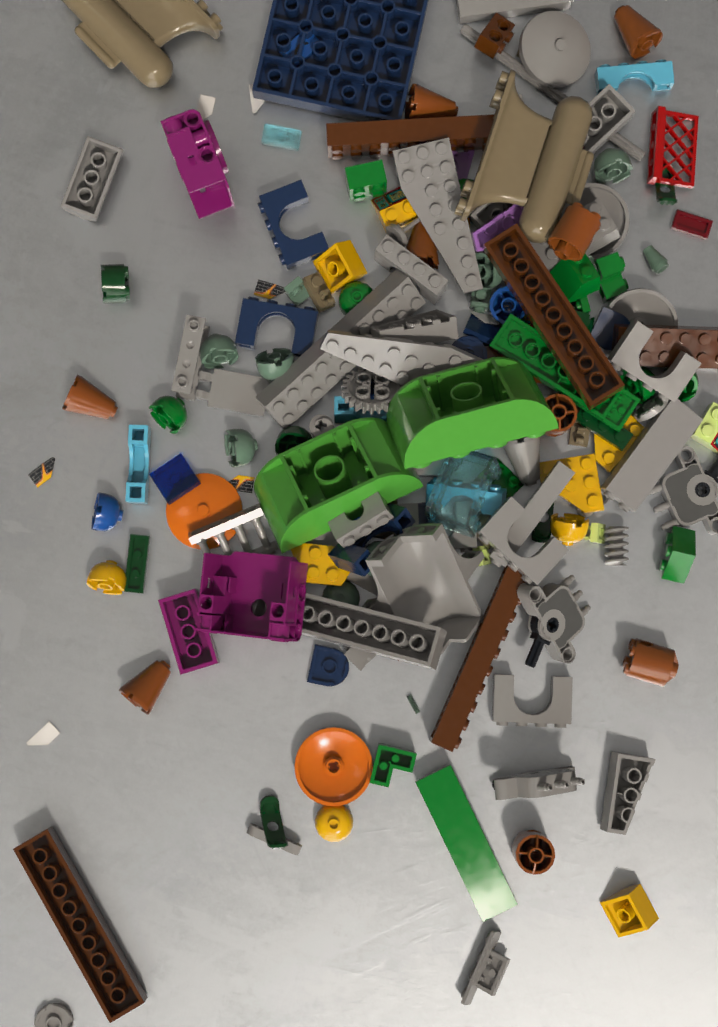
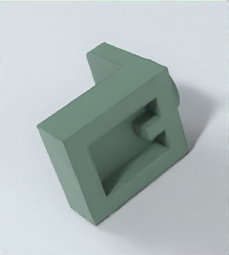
M299 276L284 287L285 294L297 307L310 297Z
M491 290L473 291L471 293L469 309H473L474 312L478 313L488 311Z

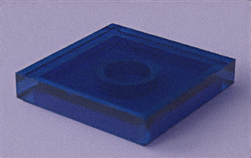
M181 453L149 474L169 505L201 484Z

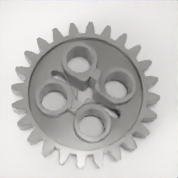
M357 367V372L351 370V375L346 374V379H343V384L341 385V393L344 402L349 403V408L355 406L356 412L362 409L363 414L366 411H370L371 415L374 411L380 414L381 410L388 412L392 398L402 385ZM371 379H375L374 400H370Z

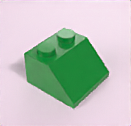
M586 254L580 261L561 259L550 271V274L570 303L600 290V275Z

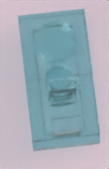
M265 124L261 143L299 151L302 131Z

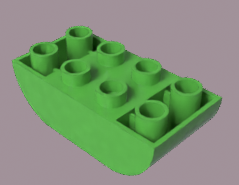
M492 357L419 376L409 381L392 398L386 418L387 426L405 469L411 467L425 468L433 461L448 457L463 458L471 451L486 447L500 448L505 446L508 441L523 437L538 438L543 436L546 431L559 428L557 420L532 374L522 363L506 357Z
M366 417L348 421L275 456L258 473L254 482V493L283 554L331 531L327 522L343 512L351 520L361 517L364 512L361 501L376 492L388 504L424 486L413 467L404 468L387 422L379 418Z

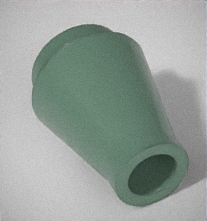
M652 245L643 250V254L652 272L659 274L669 266L668 260L654 249Z

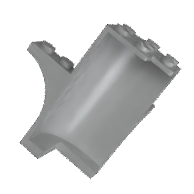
M442 523L414 525L402 529L403 533L396 537L392 534L384 539L365 560L376 582L378 597L368 599L362 607L443 628L447 631L441 654H443L450 642H467L484 618L468 583V579L479 566L484 555L482 551H468L460 556L453 548Z

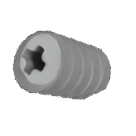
M322 414L314 416L309 423V429L313 438L335 428L332 420ZM321 426H324V431L320 432Z
M611 526L609 529L604 530V534L609 535V537L604 538V541L609 543L604 546V549L609 550L604 556L610 558L604 561L605 565H626L623 562L629 560V558L623 556V554L628 553L629 550L624 549L623 546L628 545L629 542L623 541V539L629 537V535L623 533V531L629 529V527Z

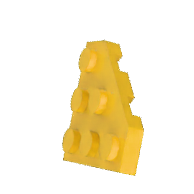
M631 415L623 428L634 435L623 451H620L593 433L595 460L608 473L620 462L645 428Z
M595 454L540 462V483L543 482L557 461H560L574 471L575 474L559 496L573 504L583 513L604 511Z

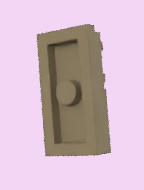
M320 272L302 279L304 287L319 313L335 307V299L332 297Z
M575 421L574 425L570 428L568 445L587 447L590 430Z

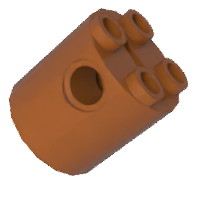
M578 202L568 206L565 214L548 238V244L555 255L562 260L580 261L592 243L594 235L601 227V216L596 212H590Z
M556 393L545 398L559 427L546 431L545 435L551 437L563 435L574 425L578 412L576 404L570 397Z
M631 638L628 646L630 650L629 656H625L622 667H624L623 673L626 676L662 687L668 681L675 678L679 664L674 649L641 639Z
M532 829L517 834L512 844V855L521 869L536 875L548 871L553 865L555 849L545 835Z

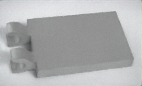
M215 368L213 374L200 371L199 380L212 383L210 392L196 389V399L208 401V407L264 417L265 408L256 399V396L270 384V380Z

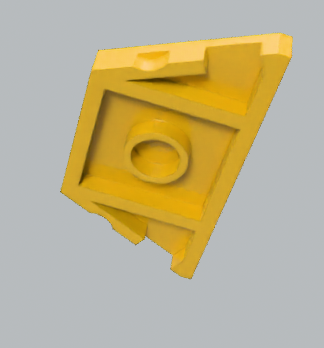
M304 543L291 549L293 557H296L299 562L308 563L306 583L342 587L351 572L338 568L328 554L335 546Z

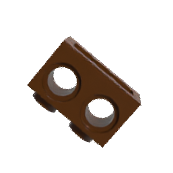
M496 13L479 35L474 48L494 59L497 53L501 54L506 47L505 42L509 43L514 36L512 30L515 24Z

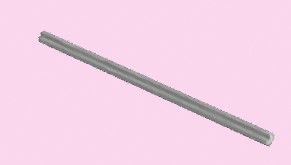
M464 24L460 30L462 35L476 44L480 33L467 24ZM505 51L501 54L497 53L494 57L511 70L516 71L519 76L557 103L568 97L556 88L547 87L535 81L527 73L523 64ZM618 132L609 139L638 161H641L645 156L643 150Z

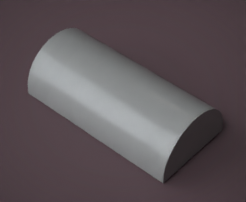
M87 136L60 205L61 208L82 219L97 221L123 149Z

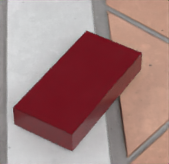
M677 209L670 229L707 240L713 221Z

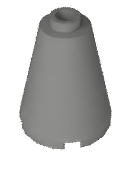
M523 437L508 441L503 448L521 484L526 486L537 484L536 481L540 479V437Z

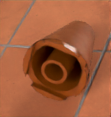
M622 5L615 11L614 19L631 57L634 59L642 58L650 53L649 49L653 45L656 48L663 37V33L658 27L629 5Z
M418 84L411 85L408 96H410L409 101L405 105V119L457 116L458 106H456L455 101Z
M420 221L414 225L406 249L433 269H438L437 248Z
M77 374L62 409L109 419L110 416L114 417L118 407L115 406L116 402Z
M156 660L124 684L119 691L134 706H141V711L149 715L171 674L170 666L163 660L160 662Z

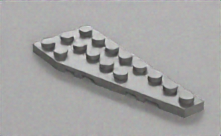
M449 138L394 150L393 157L401 191L406 196L463 293L482 290L483 286L468 220L466 219L465 222L461 221V216L454 214L457 203H459L462 197L460 196L461 189Z
M328 330L320 345L321 350L402 386L419 376L484 360L449 344L435 345L433 342L419 343L413 342V340L384 336L383 338H378L368 334L362 336L354 335L351 332Z

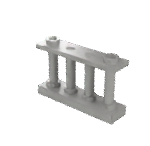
M186 315L171 391L176 392L177 398L192 401L196 399L195 393L196 389H198L199 373L203 365L200 360L199 351L202 342L208 338L210 326L205 325L206 318Z
M259 503L188 533L191 544L196 543L199 545L203 555L204 553H211L206 541L207 538L214 536L217 537L224 555L230 556L232 552L224 533L231 528L235 530L244 552L272 555L278 549L276 541L269 542L261 524L260 516L264 514ZM247 521L253 522L263 545L254 550L251 549L242 529L243 523Z

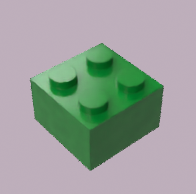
M382 160L345 167V181L350 200L362 201L365 197H380L386 193L387 179Z

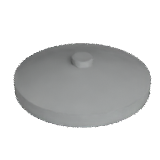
M546 11L536 15L525 25L519 39V55L525 70L535 81L544 86L552 88L566 87L577 81L585 73L589 65L591 48L588 36L581 24L566 13Z
M586 183L580 204L584 207L600 198L620 234V238L590 254L596 260L612 254L621 246L627 236L630 219L625 201L614 189L599 183ZM565 203L561 218L565 214L566 208L570 206L567 203Z
M635 288L624 291L617 295L607 306V308L623 314L630 323L635 319L643 325L678 326V318L674 307L667 298L654 290Z

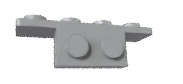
M492 930L487 934L485 938L486 945L477 957V966L469 975L470 982L462 991L461 1004L470 1005L477 988L491 996L496 995L511 960L494 951L501 935L500 931Z

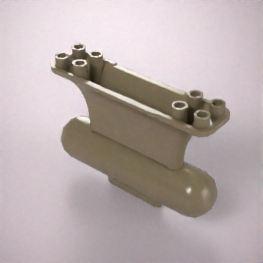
M61 0L82 21L75 28V34L108 68L113 69L122 62L142 84L149 88H160L167 84L172 77L173 63L161 49L164 44L180 34L191 31L204 32L217 40L220 37V31L223 29L220 24L221 19L215 13L210 16V13L207 11L208 6L203 0H199L197 3L193 0Z
M510 70L509 73L502 71L495 87L496 91L489 107L496 109L493 117L494 121L474 182L466 179L460 194L464 198H460L454 214L461 216L460 220L465 222L472 211L485 204L501 202L519 205L523 207L519 219V227L528 241L532 243L547 242L561 218L565 203L572 205L574 202L580 203L594 159L592 152L583 149L592 122V108L585 99L578 96H570L557 104L552 120L530 109L519 97L515 86L516 71Z

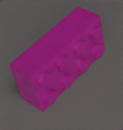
M195 588L158 600L180 675L220 663L211 633L195 631V628H200L201 616L196 615L199 604L198 589Z

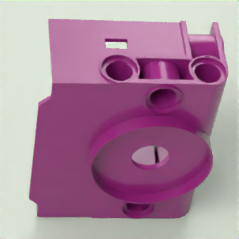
M190 109L160 121L198 218L201 219L235 206L225 174H228L229 171L209 120L203 121L197 110ZM205 188L206 191L201 193L200 189Z
M238 551L233 552L230 556L204 553L198 613L196 614L201 616L200 628H195V631L269 639L278 642L299 641L303 627L308 563H301L296 557ZM258 599H262L267 606L265 614L260 617L256 616L252 611V605Z

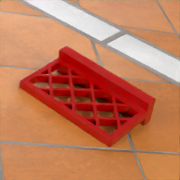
M658 106L652 112L647 184L661 183L691 189L694 187L699 116L668 111L663 106ZM666 116L672 117L676 124L670 127L666 122ZM684 120L693 121L692 129L688 130L682 122ZM676 126H679L685 133L680 138L673 131ZM667 133H670L675 140L671 145L665 140ZM685 136L691 141L689 148L681 141ZM676 143L683 150L680 155H677L672 149V146ZM667 150L674 158L669 163L664 158V152ZM685 153L690 158V164L687 166L680 159ZM674 161H677L682 168L678 173L670 165ZM665 168L672 174V178H662ZM685 171L689 176V182L683 181L679 174Z

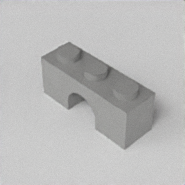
M378 492L361 501L364 512L359 519L352 521L343 512L327 522L336 541L343 548L354 544L358 539L369 535L373 530L387 524L389 520L394 518L385 499Z

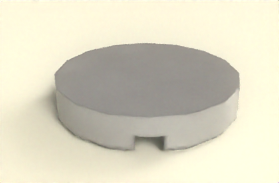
M654 393L651 399L639 404L640 407L638 409L635 408L632 415L638 422L648 420L661 412L668 402L659 398V393Z
M50 1003L37 1013L34 1025L35 1027H74V1018L72 1012L65 1005Z

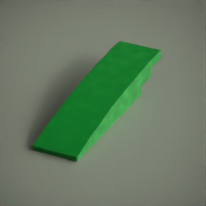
M512 314L509 315L489 345L504 357L522 363L533 377L557 393L570 397L578 407L617 432H620L641 400L625 390L624 387L620 392L589 410L537 330Z
M451 765L415 781L482 921L484 922L518 905Z

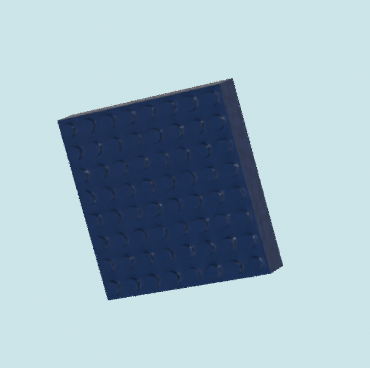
M273 0L252 88L253 98L361 122L402 119L429 0ZM299 34L302 38L298 55L292 56L291 59L283 58L279 52H288L291 49V41ZM314 34L320 41L313 44V53L305 60L302 56L305 41ZM301 62L302 66L294 67L293 64Z

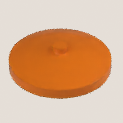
M200 473L185 478L175 486L167 501L166 518L170 530L179 541L191 548L201 550L200 546L196 543L191 544L188 533L242 511L243 505L237 490L227 480L214 474ZM232 528L224 533L227 542L236 534ZM217 537L207 538L206 543L209 550L220 547Z
M340 727L323 728L311 734L300 746L295 759V775L300 788L310 799L326 806H341L357 799L368 787L373 770L372 757L365 742L354 732Z

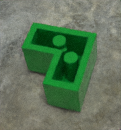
M618 252L595 260L594 263L597 265L600 275L599 293L604 304L612 301L617 295L629 289L627 280L623 279L621 275L624 271L625 262L622 256L619 257Z
M673 526L671 532H667L665 537V544H667L664 554L665 559H661L659 570L662 571L661 579L684 584L696 557V533L694 530Z
M378 743L370 783L389 788L393 768L412 773L417 753Z

